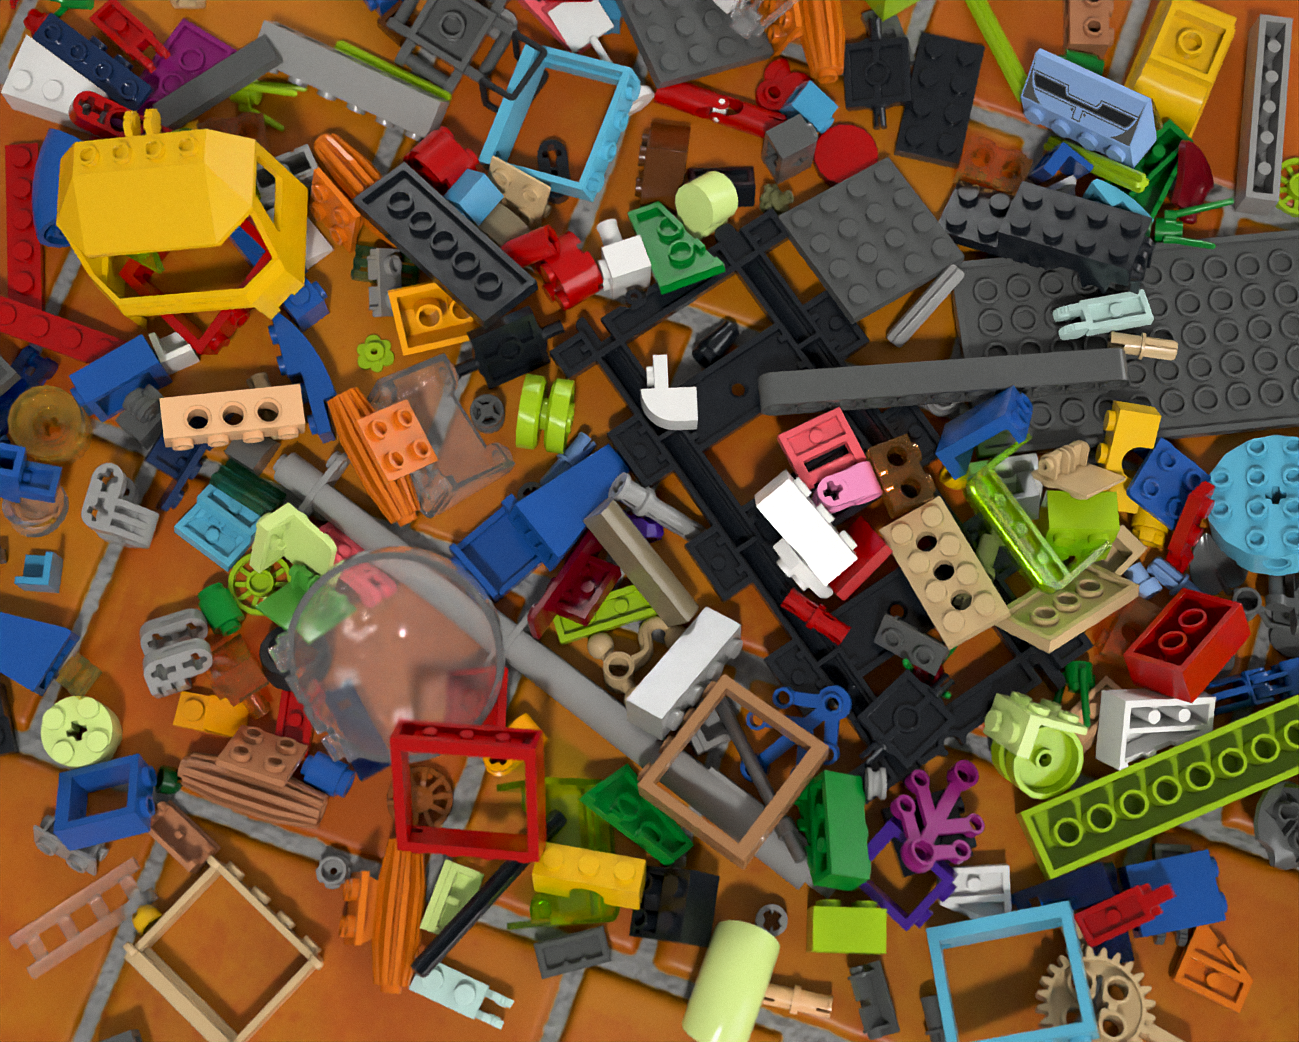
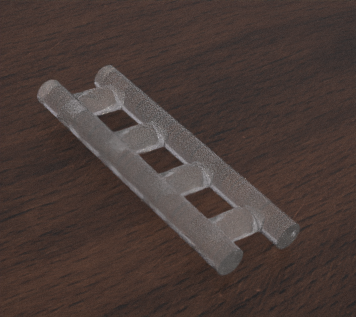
M134 857L9 937V941L15 949L26 943L36 962L27 967L29 975L34 980L130 918L134 912H137L139 906L150 905L159 899L152 887L141 892L131 874L141 869ZM119 883L129 901L111 913L101 894ZM88 903L99 921L80 933L70 914ZM57 923L67 942L49 953L38 935Z

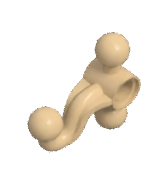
M659 616L647 618L638 630L640 652L632 656L621 651L613 652V639L603 632L595 633L589 638L587 649L592 657L603 661V676L606 688L615 694L625 693L624 704L626 706V699L637 687L634 683V673L650 662L654 654L652 632L657 629L663 630L665 632L664 642L667 648L670 649L686 630L684 626L675 625L667 627ZM616 669H623L627 672L621 677L611 674Z

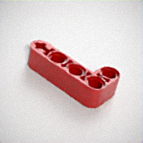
M82 91L72 101L68 113L69 118L76 126L103 139L126 136L124 132H118L111 127L110 119L118 118L124 121L125 111L132 110L95 92ZM84 104L91 106L88 116L82 113ZM102 111L106 112L107 114L105 115L101 123H99L98 119L101 116L100 114L102 113ZM138 114L140 117L141 124L140 135H142L143 133H146L143 126L145 117ZM161 125V133L175 132Z

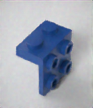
M1156 437L1153 449L1137 447L1133 450L1144 461L1129 484L1126 494L1168 529L1175 531L1188 495L1202 482H1209L1211 476L1194 461L1177 450L1169 441L1162 437Z

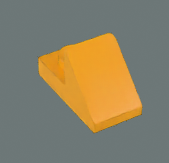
M181 691L173 725L232 738L242 724L247 726L252 706L213 694L206 696Z

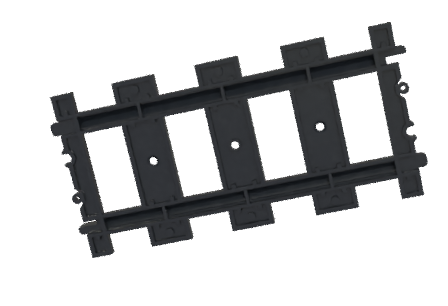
M771 208L740 228L738 233L731 224H723L716 229L714 239L717 244L707 251L714 258L717 256L724 263V273L661 295L658 285L655 283L648 288L644 299H642V294L639 290L631 289L626 293L625 303L628 307L619 306L601 318L602 324L610 334L608 338L601 342L586 319L582 317L576 322V329L579 333L558 345L549 353L567 380H573L596 364L633 415L609 431L607 438L629 467L634 477L643 488H652L674 473L710 524V528L684 544V548L724 604L750 585H753L791 639L763 660L781 687L787 686L794 691L819 694L822 689L832 685L844 688L852 700V707L846 719L865 746L868 747L873 740L869 732L856 718L877 697L863 677L896 655L873 642L884 615H891V607L899 605L904 610L903 616L900 619L917 628L918 632L922 634L925 632L927 634L935 628L934 624L899 566L831 613L834 617L852 627L839 646L814 628L810 630L805 627L806 623L781 607V604L793 587L802 593L792 577L789 578L776 562L781 557L772 546L783 537L756 507L755 498L743 506L739 504L704 454L762 415L757 381L759 376L771 372L848 367L844 360L867 346L870 341L857 323H850L827 290L804 305L794 294L766 255L788 241L790 236L778 219L776 212ZM736 274L772 325L678 386L696 387L697 429L668 430L657 426L644 413L640 400L641 389L654 387H647L646 371L627 344ZM635 297L637 300L632 301L631 298ZM736 384H741L745 388V392L741 396H736L732 393V387ZM917 405L890 407L883 413L878 408L842 411L866 456V460L871 463L883 494L865 504L854 505L831 514L835 519L831 524L837 528L892 490L909 513L940 496L974 553L982 534H990L1001 539L993 565L996 574L993 584L1006 605L1016 600V596L1004 580L1029 564L1031 559L1011 532L1006 529V526L997 525L990 505L963 524L923 470L939 459L935 452L941 437ZM844 444L809 461L805 466L808 472L848 454V450ZM791 473V476L796 479L795 473ZM820 482L814 484L815 488L810 490L812 493H814ZM828 490L824 493L825 497L831 496L833 501L837 497L835 493L829 494ZM926 536L932 545L923 551L927 552L935 548L937 540L933 536ZM948 564L940 565L935 570L934 575L938 580H948L953 576L954 568ZM995 625L992 626L1014 659L945 706L958 721L907 770L892 756L883 752L870 766L862 763L848 774L862 777L864 793L865 770L867 767H871L875 772L879 768H885L887 790L900 781L907 788L905 778L908 774L916 769H920L921 766L935 756L946 757L949 754L944 747L946 738H955L959 745L966 743L967 734L985 722L986 715L991 710L996 693L1010 696L1011 692L1015 691L1026 694L1043 681L1049 690L1055 693L1064 687L1066 679L1060 669L1094 645L1086 634L1082 632L1051 653H1047ZM833 697L828 699V701L833 699L836 705L839 706L837 699ZM795 705L802 717H806L816 709ZM915 778V782L920 785L919 780ZM865 800V805H867L872 800Z

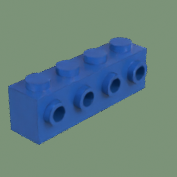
M240 226L228 237L252 269L266 252ZM306 277L304 286L295 296L291 294L281 304L302 333L329 314L324 301L328 297L317 281L311 284Z

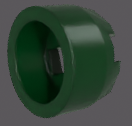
M166 765L160 766L156 775V793L169 795L181 790L182 784L177 783V780H182V778L178 777L177 768Z

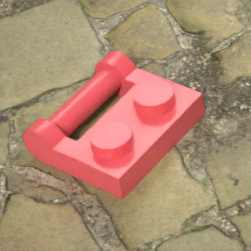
M840 406L777 437L796 478L799 477L810 490L814 489V484L820 482L823 478L867 461ZM845 444L848 454L808 472L804 463Z

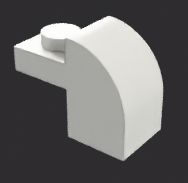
M667 354L653 355V366L646 367L647 387L654 388L641 389L640 395L644 413L654 424L664 429H697L696 387L669 388Z

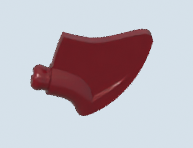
M1181 140L1179 143L1177 180L1171 203L1179 209L1204 204L1207 195L1214 188L1212 171L1205 155L1196 144L1188 140ZM1201 212L1179 217V221L1194 225L1197 222V216Z

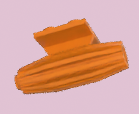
M764 0L763 9L765 14H768L769 22L767 38L774 50L773 56H780L789 43L800 38L811 76L824 84L837 81L839 75L843 74L846 34L841 0Z
M325 133L319 136L313 144L314 151H312V155L319 166L313 171L309 210L312 216L318 222L322 221L329 229L334 242L342 245L349 254L355 251L357 236L363 225L391 248L398 249L354 208L352 201L353 198L380 180L383 175L368 158L337 133H332L331 135Z
M358 387L351 388L330 399L327 404L340 444L366 493L390 524L397 522L399 527H403L418 519L416 512L421 509L410 474L437 462L438 458L408 400L405 399L376 412Z
M389 838L377 880L369 876L370 871L353 872L350 879H345L343 901H348L346 916L341 915L339 937H344L343 945L362 946V943L371 940L373 984L380 985V992L401 994L402 987H410L414 972L411 968V963L418 957L421 945L422 929L420 925L424 917L427 889L425 853L415 854L410 851H398L396 839Z

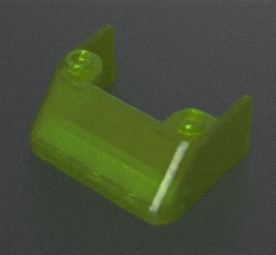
M1027 433L1025 441L1021 443L1015 441L963 480L961 488L964 498L1028 585L1039 593L1053 594L1069 584L1112 545L1109 541H1106L1065 567L993 469L1032 439L1031 435Z
M544 777L546 816L552 810L557 809L568 820L566 825L549 843L616 854L614 827L579 801L587 791L603 780ZM525 780L497 784V792H521L522 808L527 816ZM572 889L569 897L540 892L532 898L530 904L531 920L507 923V930L544 929L613 922L619 915L620 907L604 904V898L600 894L587 889Z

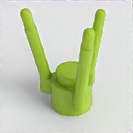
M255 80L229 96L230 101L239 104L238 111L248 113L282 132L285 129L283 125L254 109L252 105H258L261 102L263 93L296 97L297 91L306 92L308 88L289 83Z

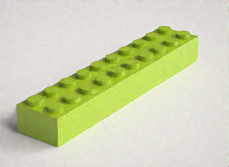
M1299 694L1017 814L1018 822L1045 881L1299 774Z

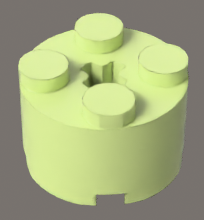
M70 696L58 701L44 713L41 726V740L44 749L52 759L72 769H78L110 761L114 757L113 755L118 746H120L122 728L116 714L104 704L87 696ZM84 727L87 731L82 733V740L77 738V734L80 733V728Z

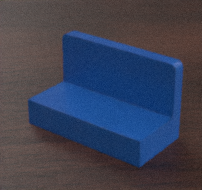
M1062 142L1045 153L1027 178L1035 185H1039L1053 177L1059 170L1067 177L1074 175L1077 180L1090 173L1094 166L1065 142Z

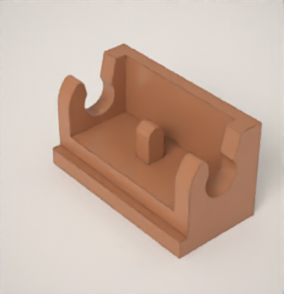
M172 800L159 802L157 804L158 809L155 811L154 816H151V830L147 833L185 869L191 873L198 874L208 863L206 859L210 855L214 856L222 847Z

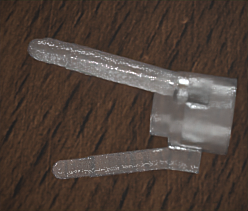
M739 0L737 6L730 14L732 20L729 26L748 40H750L753 34L759 38L770 24L799 0L786 1L762 22H760V19L763 16L757 9L763 0H754L751 6L748 4L745 6L747 0Z

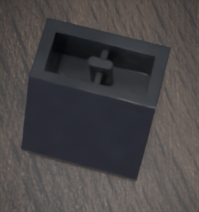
M646 865V882L640 910L633 909L629 936L708 948L711 940L720 876L689 869Z

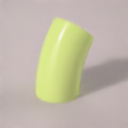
M726 920L719 922L715 926L682 1020V1028L689 1036L698 1042H749L780 952V944L773 935L756 925L743 921Z

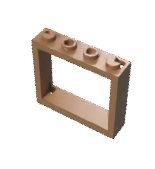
M723 674L718 682L713 680L706 687L702 694L704 700L695 710L692 707L683 717L680 724L682 728L675 737L670 735L663 742L659 749L661 755L653 765L648 763L642 769L637 778L639 781L638 791L641 797L744 870L827 760L829 746ZM725 695L807 751L739 844L656 785Z

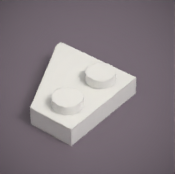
M1008 864L951 866L958 873V876L953 881L957 888L944 902L938 899L940 905L964 914L971 919L1012 912ZM937 876V884H938L942 879H940V878Z

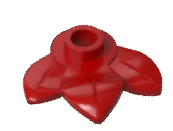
M777 59L764 70V81L756 88L755 101L757 106L781 113L779 112L780 108L797 86L809 80L813 83L814 81L804 73H791L787 59ZM768 91L773 93L776 99L770 97Z

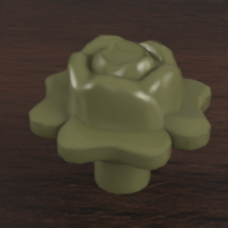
M776 184L764 185V192L759 199L760 210L765 213L773 208L776 214L780 216L789 211L788 204L794 201L793 193L790 190L780 191Z

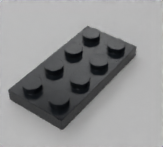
M921 33L911 76L913 104L905 105L894 155L958 169L985 46L929 33Z

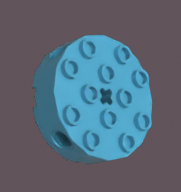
M1271 435L1248 440L1226 453L1210 473L1211 479L1209 483L1216 486L1211 499L1215 500V504L1208 516L1212 539L1221 551H1224L1228 557L1236 561L1237 565L1250 572L1273 576L1298 573L1299 437Z

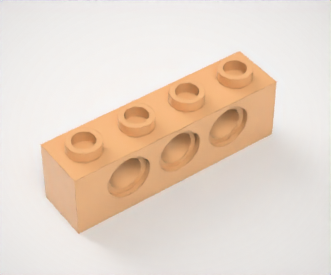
M300 384L159 398L165 447H172L176 451L192 449L194 444L208 443L210 447H221L228 445L229 441L243 439L244 443H257L263 441L264 437L278 436L279 439L286 440L298 437L299 433H305V418ZM265 409H271L278 416L275 420L267 422L263 421L258 415ZM230 413H237L242 416L243 420L237 425H229L224 421V418ZM197 416L203 417L208 421L207 425L201 429H194L188 423Z

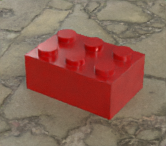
M1182 588L1123 654L1133 685L1192 704L1250 637L1251 633L1242 603Z

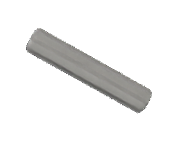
M949 264L887 333L886 337L896 347H902L964 278L965 274L955 264Z

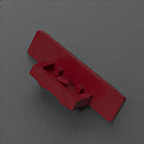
M588 527L584 531L582 541L575 551L567 555L561 571L549 581L546 592L540 601L533 604L529 610L527 621L532 637L538 640L556 615L587 627L622 576L619 566L596 558L603 549V546Z

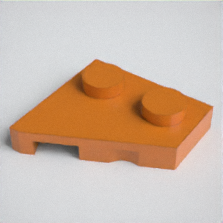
M1210 924L1193 927L1170 981L1235 1013H1240L1254 980L1244 967L1235 961L1233 953L1225 943H1221L1208 927Z

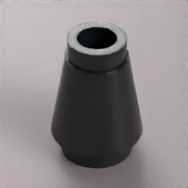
M725 321L722 325L697 341L694 345L695 349L692 351L695 361L706 369L727 355L739 336L738 329L732 323Z

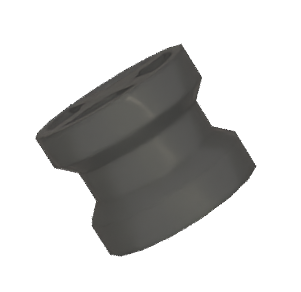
M483 394L472 402L470 415L474 427L479 432L492 434L503 427L505 422L504 407L496 396Z

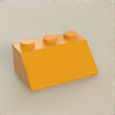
M433 281L388 291L403 356L467 342L469 338L466 332L481 326Z

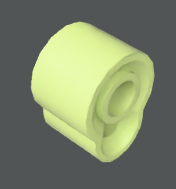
M709 171L684 184L676 193L677 219L694 239L698 238L699 240L711 235L723 224H727L728 218L734 215L738 208V196L731 180L720 172Z

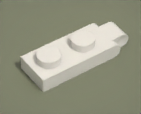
M784 538L772 546L781 557L776 561L779 567L789 578L792 577L803 591L810 588L821 599H827L833 594L834 591L828 584L825 586Z

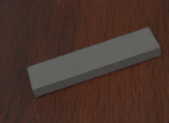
M262 35L153 104V108L159 112L161 124L175 131L279 66L280 62L269 41Z

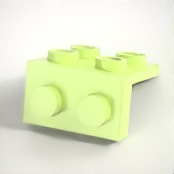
M288 502L275 512L264 514L258 520L249 564L255 571L260 573L280 558L285 557L293 565H306L314 576L320 575L323 581L329 582L337 547L333 539L310 522L306 514L298 511Z
M1012 691L1010 696L996 693L991 710L985 718L983 733L1016 756L1029 759L1040 725L1081 735L1087 734L1088 727L1078 722L1080 718L1078 715L1061 710L1062 705L1054 701L1041 699L1040 703L1032 702L1031 697Z

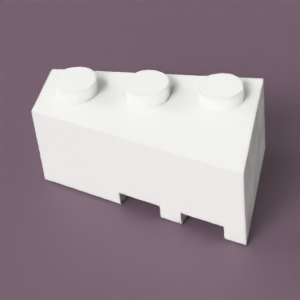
M27 34L1 91L12 109L91 135L94 134L76 126L71 121L68 113L69 106L77 94L82 91H92L109 99L103 90ZM84 104L82 113L88 116L91 106ZM102 111V113L100 114L101 116L98 119L99 123H101V121L107 114L106 112Z
M785 469L754 495L756 507L826 586L858 559L853 550L857 547V544L845 530L839 533L831 524L835 519L823 504L816 506L809 497L812 492L799 477L794 479Z
M1148 689L1102 690L1095 759L1117 770L1128 767V763L1141 757L1150 758L1157 755L1156 751L1170 745L1176 747L1213 730L1216 697L1202 692L1191 704Z

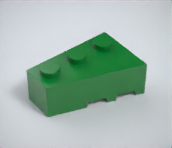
M1170 119L1156 131L1157 140L1133 168L1145 173L1146 178L1149 179V185L1145 187L1143 192L1136 193L1111 181L1104 180L1130 196L1153 219L1157 215L1177 176L1180 141L1188 140L1194 142Z
M824 770L809 782L793 804L798 806L801 819L796 821L798 831L805 832L808 845L804 847V850L808 856L806 860L814 886L852 891L870 880L871 862L868 859L867 847L868 827L865 823L864 811L866 797L863 791L861 776Z

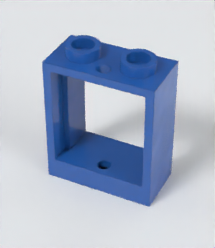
M142 334L69 375L75 386L70 389V392L78 405L83 407L89 417L95 414L102 423L125 410L122 406L126 395L139 387L145 388L150 384L158 391L173 382L160 363L157 354Z
M138 753L59 773L53 833L69 851L150 832L151 816L155 814L153 787L157 784L154 768L151 765L149 766ZM129 783L127 807L86 817L88 793Z

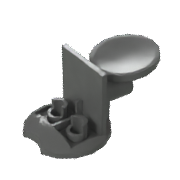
M1281 781L1269 786L1261 795L1256 805L1254 816L1255 840L1260 842L1266 849L1270 866L1281 870L1293 869L1299 866V784L1291 781Z

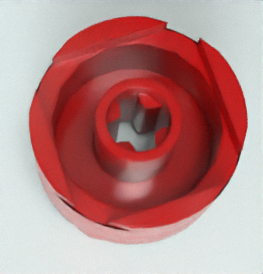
M441 126L438 130H433L403 157V162L407 163L437 192L444 196L467 168L477 171L476 166L479 164V159L469 148L463 149L455 141L454 135L448 128Z
M567 231L558 237L560 242V252L530 265L537 275L541 274L545 284L542 285V289L547 298L552 303L557 301L563 311L572 309L604 288L600 285L604 282L594 259L588 251L583 252L581 249H578L576 245L581 243V241L571 231Z

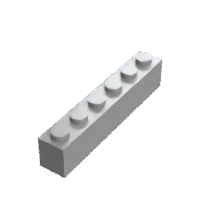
M1260 14L1249 30L1234 212L1267 216L1279 202L1293 18Z
M264 20L258 38L262 35L266 37L280 62L279 66L269 71L270 73L278 74L281 71L290 75L288 81L304 88H307L309 84L318 89L317 94L331 101H336V98L347 102L346 108L362 115H365L367 111L377 116L375 119L377 123L389 128H394L397 125L406 130L404 135L419 142L433 130L440 128L450 103L449 101L277 21Z

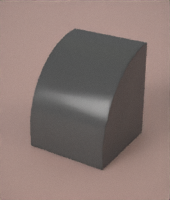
M264 437L263 441L257 443H244L243 439L232 440L224 452L230 461L259 478L281 444L270 437Z

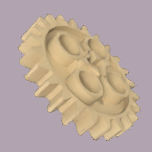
M1088 946L1084 951L1083 960L1092 1000L1096 994V976L1102 978L1096 1003L1097 1007L1101 1010L1095 1016L1100 1039L1092 1040V1042H1143L1139 1036L1148 1038L1152 1033L1144 1024L1153 1023L1156 1019L1154 1015L1146 1012V1010L1153 1008L1156 1003L1144 997L1151 991V986L1140 987L1139 981L1143 978L1144 973L1132 975L1130 971L1134 963L1130 961L1124 966L1119 964L1121 959L1120 953H1117L1112 959H1108L1106 948H1102L1098 956H1094L1091 946ZM1060 955L1057 959L1060 968L1050 964L1046 969L1051 978L1042 976L1039 981L1040 985L1047 989L1038 990L1035 994V998L1044 1002L1034 1009L1035 1013L1045 1015V1018L1038 1024L1039 1028L1068 1025L1066 1021L1067 1013H1075L1082 1020L1077 993L1071 985V979L1073 978L1071 964L1063 955ZM1116 986L1121 989L1124 999L1122 1001L1112 999L1107 992V987ZM1104 1021H1111L1117 1026L1119 1030L1117 1037H1111L1104 1032L1102 1028Z

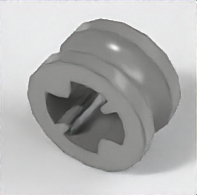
M867 767L865 770L866 800H872L873 796H878L880 800H885L887 790L885 768H879L875 772L871 767Z
M770 904L759 909L755 917V924L775 937L783 933L787 928L788 918L783 908ZM766 911H770V914L776 911L780 915V918L777 920L780 927L776 931H773V927H770L769 930L763 927L762 924L766 921L763 914Z

